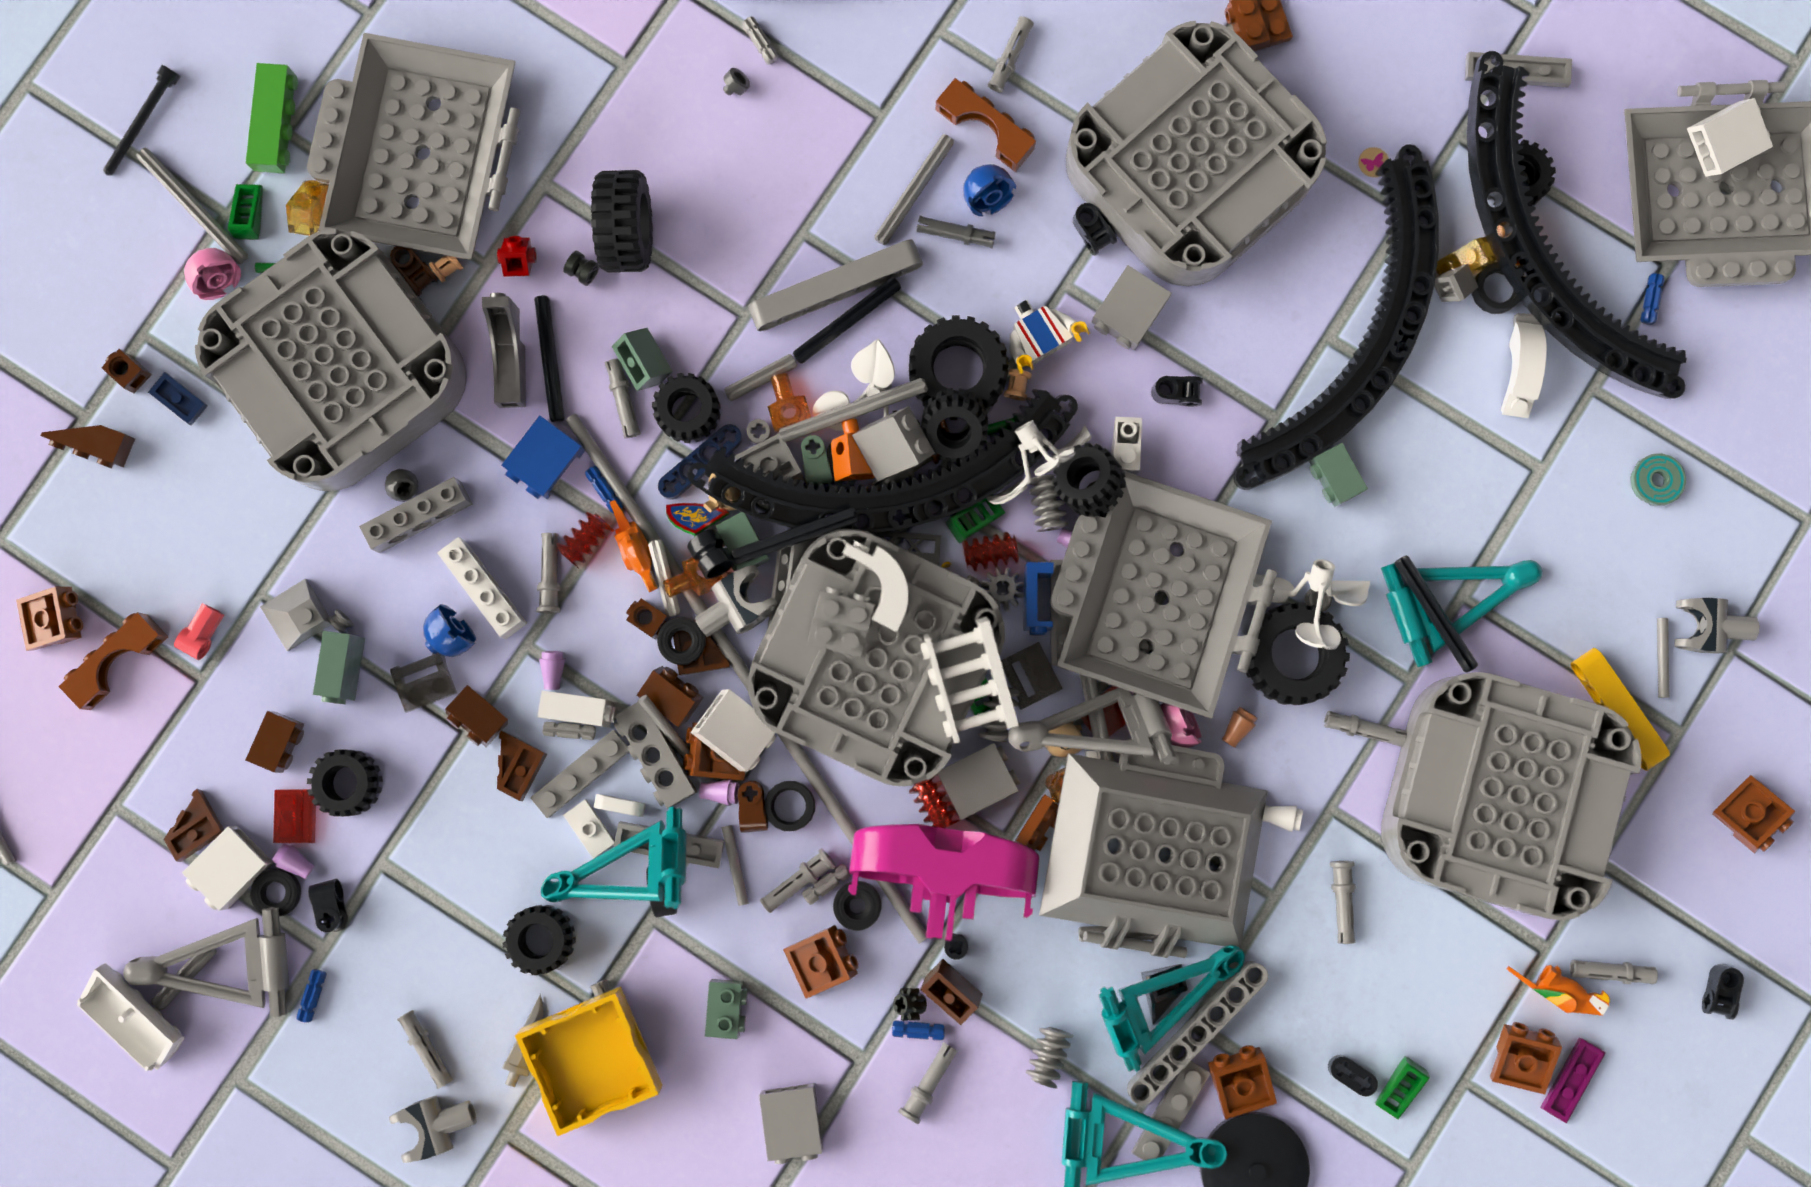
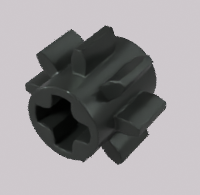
M901 988V994L897 995L893 1002L895 1012L901 1015L902 1021L920 1020L919 1014H923L927 1007L925 996L919 994V988Z

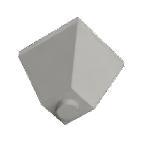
M307 579L302 580L260 606L286 651H290L331 625L327 620L328 613Z

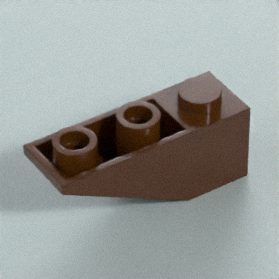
M102 425L42 432L40 435L50 440L48 443L50 446L61 450L68 446L74 449L72 454L87 460L92 455L98 458L96 463L111 469L114 464L124 468L135 438Z

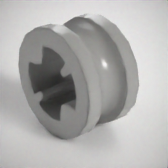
M755 419L748 424L747 435L750 441L759 444L770 438L771 430L768 423L764 420ZM761 425L763 431L766 430V433L761 434L760 438H755V433L752 434V430H756Z
M339 609L334 611V616L327 617L330 624L340 633H346L347 627L352 628L354 626L353 622Z

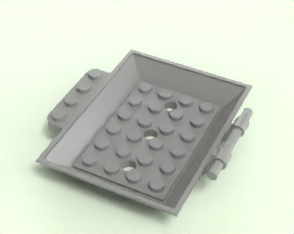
M363 33L353 81L334 79L325 86L307 162V170L315 180L329 183L318 231L336 228L342 231H355L364 235L372 242L472 260L486 196H491L488 209L499 211L502 195H505L508 183L506 175L513 145H516L519 133L517 125L520 110L510 108L507 124H504L503 128L501 126L516 61ZM438 99L441 101L439 109L429 110L428 106L432 100ZM502 146L496 174L490 177L496 149ZM421 149H430L428 158L424 160L418 159L417 155ZM410 198H419V204L416 208H407L406 204Z
M1750 80L1748 83L1739 84L1698 82L1696 85L1679 86L1677 89L1678 97L1693 96L1691 106L1624 109L1636 262L1685 260L1687 279L1696 287L1782 284L1790 280L1796 272L1795 256L1811 255V101L1763 103L1767 93L1785 92V82H1768L1767 80ZM1745 94L1744 100L1755 98L1756 103L1761 109L1764 124L1770 133L1773 147L1722 174L1705 177L1687 128L1730 106L1711 105L1715 95ZM1771 181L1780 183L1782 187L1780 193L1772 190ZM1720 183H1726L1730 187L1729 195L1723 194L1720 191ZM1668 185H1674L1678 188L1679 195L1677 197L1671 196L1668 193Z
M1125 472L1126 477L1123 479L1126 481V488H1121L1124 494L1122 498L1118 497L1116 499L1118 504L1115 507L1113 505L1109 507L1110 511L1107 512L1106 517H1094L1089 513L1088 517L1084 515L1079 516L1074 525L1050 598L1051 607L1056 613L1073 618L1057 667L1212 719L1231 655H1241L1237 670L1247 673L1252 656L1256 655L1260 642L1258 636L1266 609L1271 605L1275 592L1273 586L1277 572L1267 569L1262 586L1253 587V582L1272 520ZM1173 544L1180 545L1183 548V555L1180 557L1172 555L1170 546ZM1156 593H1165L1168 597V603L1166 605H1159L1154 598ZM1247 604L1256 605L1248 634L1237 636ZM1142 641L1150 642L1153 646V652L1151 654L1142 653L1139 649V643Z
M1172 745L1176 754V760H1172L1168 765L1160 761L1155 746H1152L1153 756L1120 753L1119 763L1068 753L1039 916L1108 927L1102 933L1085 931L1083 941L1100 944L1103 948L1117 950L1120 947L1150 952L1152 956L1164 958L1169 956L1186 957L1187 948L1175 946L1178 939L1219 946L1235 945L1241 948L1268 791L1222 782L1225 765L1221 756L1216 753ZM1116 838L1119 841V849L1115 853H1110L1108 843L1111 839ZM1167 847L1170 851V857L1166 862H1161L1159 852L1162 848ZM1217 856L1220 860V866L1217 870L1212 871L1209 867V862L1212 857ZM1129 930L1158 935V937L1152 941L1127 938L1125 935Z

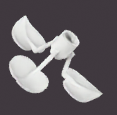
M876 339L869 346L860 350L852 360L851 368L855 377L862 383H869L863 394L854 402L889 390L895 377L894 365L887 349L879 339ZM829 391L818 398L813 406L812 413L814 416L850 404L849 398L842 391ZM889 406L884 407V417L889 415ZM842 423L828 427L836 431H843Z
M1033 420L1017 428L1015 433L1021 441L1018 447L1021 450L1026 477L1003 492L987 497V501L992 504H1003L1015 498L1027 488V485L1031 482V475L1026 450L1033 453L1039 449L1048 461L1034 471L1036 476L1043 475L1057 468L1060 463H1064L1075 456L1074 446H1083L1091 439L1092 436L1087 427L1084 425L1078 435L1061 449H1057L1044 437ZM1044 444L1054 452L1051 457L1044 449Z
M1318 559L1314 561L1311 572L1306 571L1304 578L1295 589L1289 581L1276 577L1273 586L1275 592L1272 602L1284 603L1287 601L1288 596L1295 597L1308 581L1310 588L1319 592L1314 624H1299L1295 631L1296 636L1303 643L1310 646L1335 649L1340 644V633L1333 626L1319 624L1324 592L1328 596H1333L1338 603L1360 606L1367 600L1370 581H1332L1335 565L1330 561ZM1256 574L1253 587L1262 586L1265 575Z

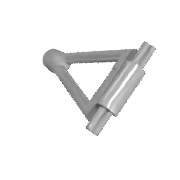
M1122 688L1114 689L1043 720L1018 723L1019 726L1011 728L1008 734L1009 743L1017 750L1024 752L1039 750L1045 746L1153 756L1152 746H1155L1160 761L1164 762L1165 765L1170 764L1172 760H1176V754L1170 742L1172 733L1159 701L1134 693V696H1132L1130 691ZM1118 702L1133 741L1048 733V731ZM1023 742H1029L1027 746H1020Z
M269 907L262 909L264 935H260L259 919L255 918L158 957L135 958L124 967L123 977L127 983L134 986L156 984L265 1008V991L269 993L270 1016L280 1017L281 1015H287L285 989L289 988L285 933L280 932L279 908ZM244 937L249 991L167 973L168 966Z

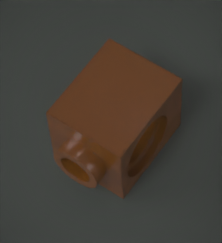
M121 349L111 353L106 358L105 364L101 367L121 387L132 393H135L152 375L130 354ZM128 364L127 372L122 375V368Z
M642 598L638 602L634 601L626 612L629 615L626 621L655 640L662 626L670 619V617ZM651 611L653 616L651 622L645 625L641 624V613Z

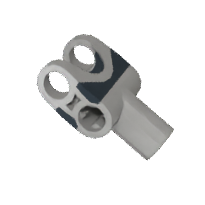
M755 565L739 569L712 586L711 589L719 602L695 617L697 625L707 637L730 622L737 634L745 633L762 623L778 608L775 598H769L757 603L749 602L747 589L753 582V579L759 575Z
M1694 598L1676 601L1677 609H1684L1685 612L1692 614L1697 621V629L1693 636L1687 639H1675L1674 647L1700 653H1727V639L1752 641L1757 639L1760 628L1757 617L1728 615L1727 599Z
M437 1095L415 1102L389 1116L391 1124L397 1122L412 1124L416 1127L419 1134V1140L415 1148L401 1155L403 1163L424 1160L453 1149L449 1133L472 1126L477 1122L476 1113L470 1101L441 1110Z

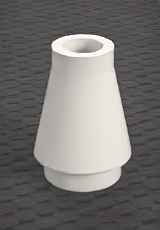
M1265 805L1262 821L1269 822L1291 832L1293 830L1299 831L1303 810L1297 809V806Z

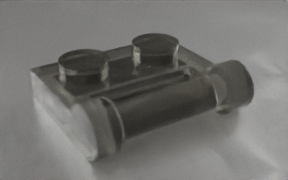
M1040 642L1001 660L1003 671L1011 687L1020 691V695L1016 696L1019 701L1018 707L1020 710L1063 689ZM1018 661L1035 693L1028 697L1012 665Z
M432 653L431 656L406 666H396L390 669L406 713L457 694L445 656L439 653ZM436 665L437 672L407 684L405 683L404 677Z

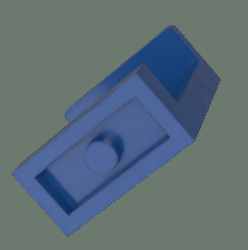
M539 415L501 466L508 470L505 475L518 484L521 480L527 484L526 491L535 498L539 499L542 495L548 500L551 489L576 457L580 459L585 449Z
M1027 562L1024 566L1023 631H1029V635L1043 636L1053 628V621L1037 620V579H1050L1054 573V562Z

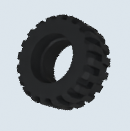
M639 170L601 171L594 177L595 181H593V191L591 192V227L594 251L597 256L596 260L599 267L607 273L642 272L649 267L651 262L653 244L651 198L647 179Z
M952 315L950 320H945L943 317L938 319L937 324L934 326L929 324L924 328V333L917 336L914 341V347L911 348L909 355V380L911 382L923 378L926 381L928 391L916 396L917 399L923 402L922 405L924 407L928 405V400L932 396L936 398L937 392L942 390L944 394L947 393V388L940 384L935 377L934 362L941 351L953 346H963L973 350L979 355L983 363L981 379L974 387L965 390L964 393L968 394L970 391L974 393L975 400L980 398L983 401V407H986V409L989 406L993 407L998 401V397L1003 393L1008 377L1009 357L1006 355L1007 349L1005 344L999 340V334L995 330L990 331L987 323L982 321L979 324L975 322L974 317L967 316L966 320L960 319V315ZM950 417L949 420H957L958 417Z
M1302 602L1295 604L1287 603L1265 613L1258 636L1260 640L1256 655L1252 656L1248 672L1246 673L1247 677H1251L1254 683L1252 685L1257 691L1261 690L1264 693V697L1269 700L1274 699L1277 703L1284 705H1303L1325 698L1330 694V691L1340 685V678L1345 676L1348 670L1345 664L1347 661H1350V653H1346V646L1349 645L1347 637L1343 638L1341 631L1344 629L1340 623H1334L1332 620L1334 616L1329 612L1323 613L1321 611L1319 624L1330 625L1338 630L1341 636L1340 644L1335 649L1317 647L1319 654L1317 667L1313 673L1302 679H1291L1278 671L1272 659V645L1277 636L1282 632L1296 629L1301 623L1314 624L1316 605L1308 606Z

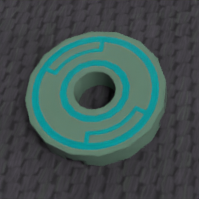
M1663 453L1651 454L1639 460L1630 477L1631 487L1636 497L1652 506H1663L1677 500L1683 493L1686 485L1685 471L1681 464L1672 456ZM1654 473L1662 475L1664 483L1661 487L1653 483L1652 477Z

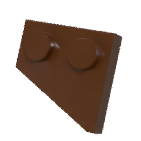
M678 631L673 635L675 650L686 651L692 644V638L688 632ZM705 635L706 645L702 655L693 663L677 666L681 676L730 668V664L713 639Z
M500 731L501 752L498 755L499 775L497 776V789L523 802L547 753L505 731Z
M200 789L193 791L191 794L193 799L186 810H181L176 818L175 825L170 828L164 838L166 845L177 862L184 861L215 840L224 831L223 826Z

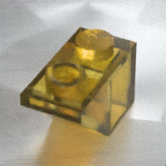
M316 180L304 181L286 204L289 233L310 236L318 232L329 184H323Z
M1481 237L1438 260L1436 271L1440 275L1468 263L1472 274L1481 271L1485 266L1497 262L1486 237Z

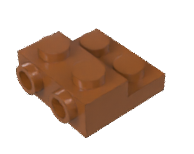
M1229 0L1225 9L1226 20L1228 24H1232L1234 32L1254 52L1291 41L1293 36L1280 0Z
M55 586L16 600L26 651H34L53 644H64L82 638L80 631L83 629V622L77 616L75 606L78 603V596L72 591V587Z
M692 722V727H688L686 732V742L690 743V752L685 754L683 761L684 770H688L687 776L744 781L745 771L736 769L690 733L698 723Z
M1750 775L1713 811L1712 815L1733 831V836L1755 854L1759 849L1765 852L1775 842L1772 836L1778 830L1784 833L1794 823L1790 818L1795 811Z
M1043 795L1014 842L1025 845L1034 851L1035 849L1041 851L1048 840V837L1044 836L1048 828H1055L1059 805L1054 803L1052 798Z
M836 925L783 949L805 999L850 980L858 974L856 970L858 969V961L853 954L848 953L845 946L847 943L846 935L843 930L837 929Z
M1513 1022L1512 1026L1504 1024L1496 1046L1498 1055L1490 1074L1492 1082L1545 1095L1562 1050L1558 1038L1552 1031L1547 1029H1540L1539 1032H1535L1519 1022Z
M1247 1045L1239 1050L1240 1053L1231 1056L1221 1053L1214 1057V1061L1208 1062L1212 1081L1225 1119L1277 1104L1266 1058L1260 1047L1255 1048L1254 1046Z

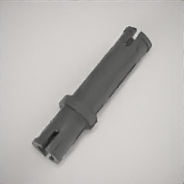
M923 216L919 217L918 222L928 226L917 224L916 232L964 241L965 245L973 243L993 248V240L984 238L995 240V231L973 228L974 225L971 224L963 226Z

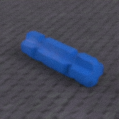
M1652 273L1648 277L1647 285L1649 288H1646L1643 303L1644 312H1642L1640 319L1641 323L1653 325L1657 322L1658 312L1656 310H1659L1662 296L1661 286L1664 285L1665 280L1662 274Z
M596 466L590 467L585 472V475L590 482H593L592 486L603 502H607L606 506L610 512L614 514L610 504L613 500H616L622 509L621 501L618 497H615L616 495L606 479L601 477L602 474Z
M314 969L310 972L308 979L310 983L306 985L300 1004L302 1008L298 1010L296 1016L297 1020L305 1023L312 1021L315 1013L313 1009L317 1006L323 988L321 984L325 981L326 972L319 969Z
M893 1021L892 1036L903 1038V1035H907V1038L928 1040L929 1037H933L932 1040L939 1041L944 1039L945 1027L943 1024L930 1026V1023L908 1021V1024H904V1021Z

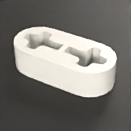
M596 794L594 808L643 817L646 804Z

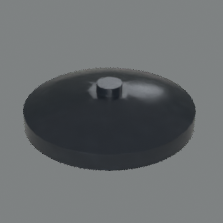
M1248 1112L1222 1121L1208 1136V1139L1218 1140L1225 1146L1227 1156L1225 1162L1217 1168L1200 1167L1203 1187L1308 1186L1310 1165L1307 1151L1299 1136L1280 1119L1265 1113Z

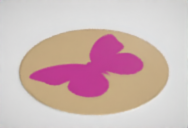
M1371 147L1361 153L1358 161L1359 168L1369 177H1379L1376 176V171L1389 158L1383 150Z

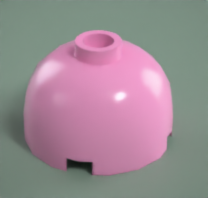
M206 248L197 251L188 259L185 265V280L189 288L203 300H215L225 296L227 293L223 290L231 284L235 288L241 278V269L227 252L217 248Z
M1166 703L1160 705L1172 733L1171 745L1191 748L1202 742L1199 740L1202 736L1192 712Z

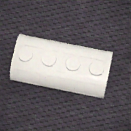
M106 963L94 970L81 998L77 1001V1006L146 1071H152L154 1068L156 1070L160 1069L176 1053L183 1042L184 1037L181 1035L180 1030L165 1020L157 1008L152 1007L146 1002L138 990L133 989L126 983L118 971H114Z

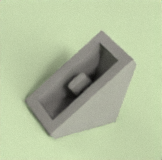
M1467 263L1437 275L1434 287L1441 302H1451L1465 299L1478 288V285Z

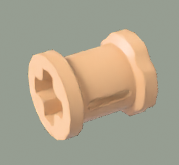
M446 255L435 263L430 262L428 264L442 283L454 271L463 269V266L456 257Z
M1009 369L1010 380L1008 389L1004 391V396L1014 400L1025 401L1027 398L1025 394L1028 379H1031L1032 374L1024 370L1023 374H1020L1018 369Z

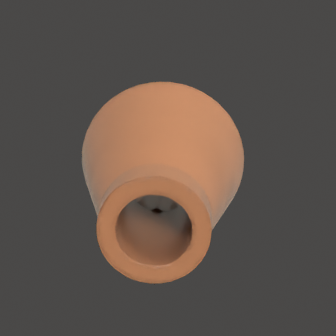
M1239 707L1237 711H1233L1222 740L1235 748L1256 726L1255 722L1258 718L1242 707Z

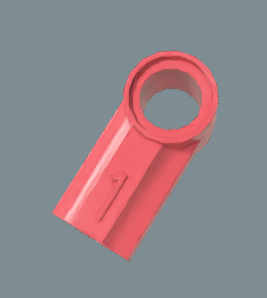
M202 603L189 626L182 629L176 637L174 647L197 660H201L209 651L212 643L210 639L223 619L224 614Z

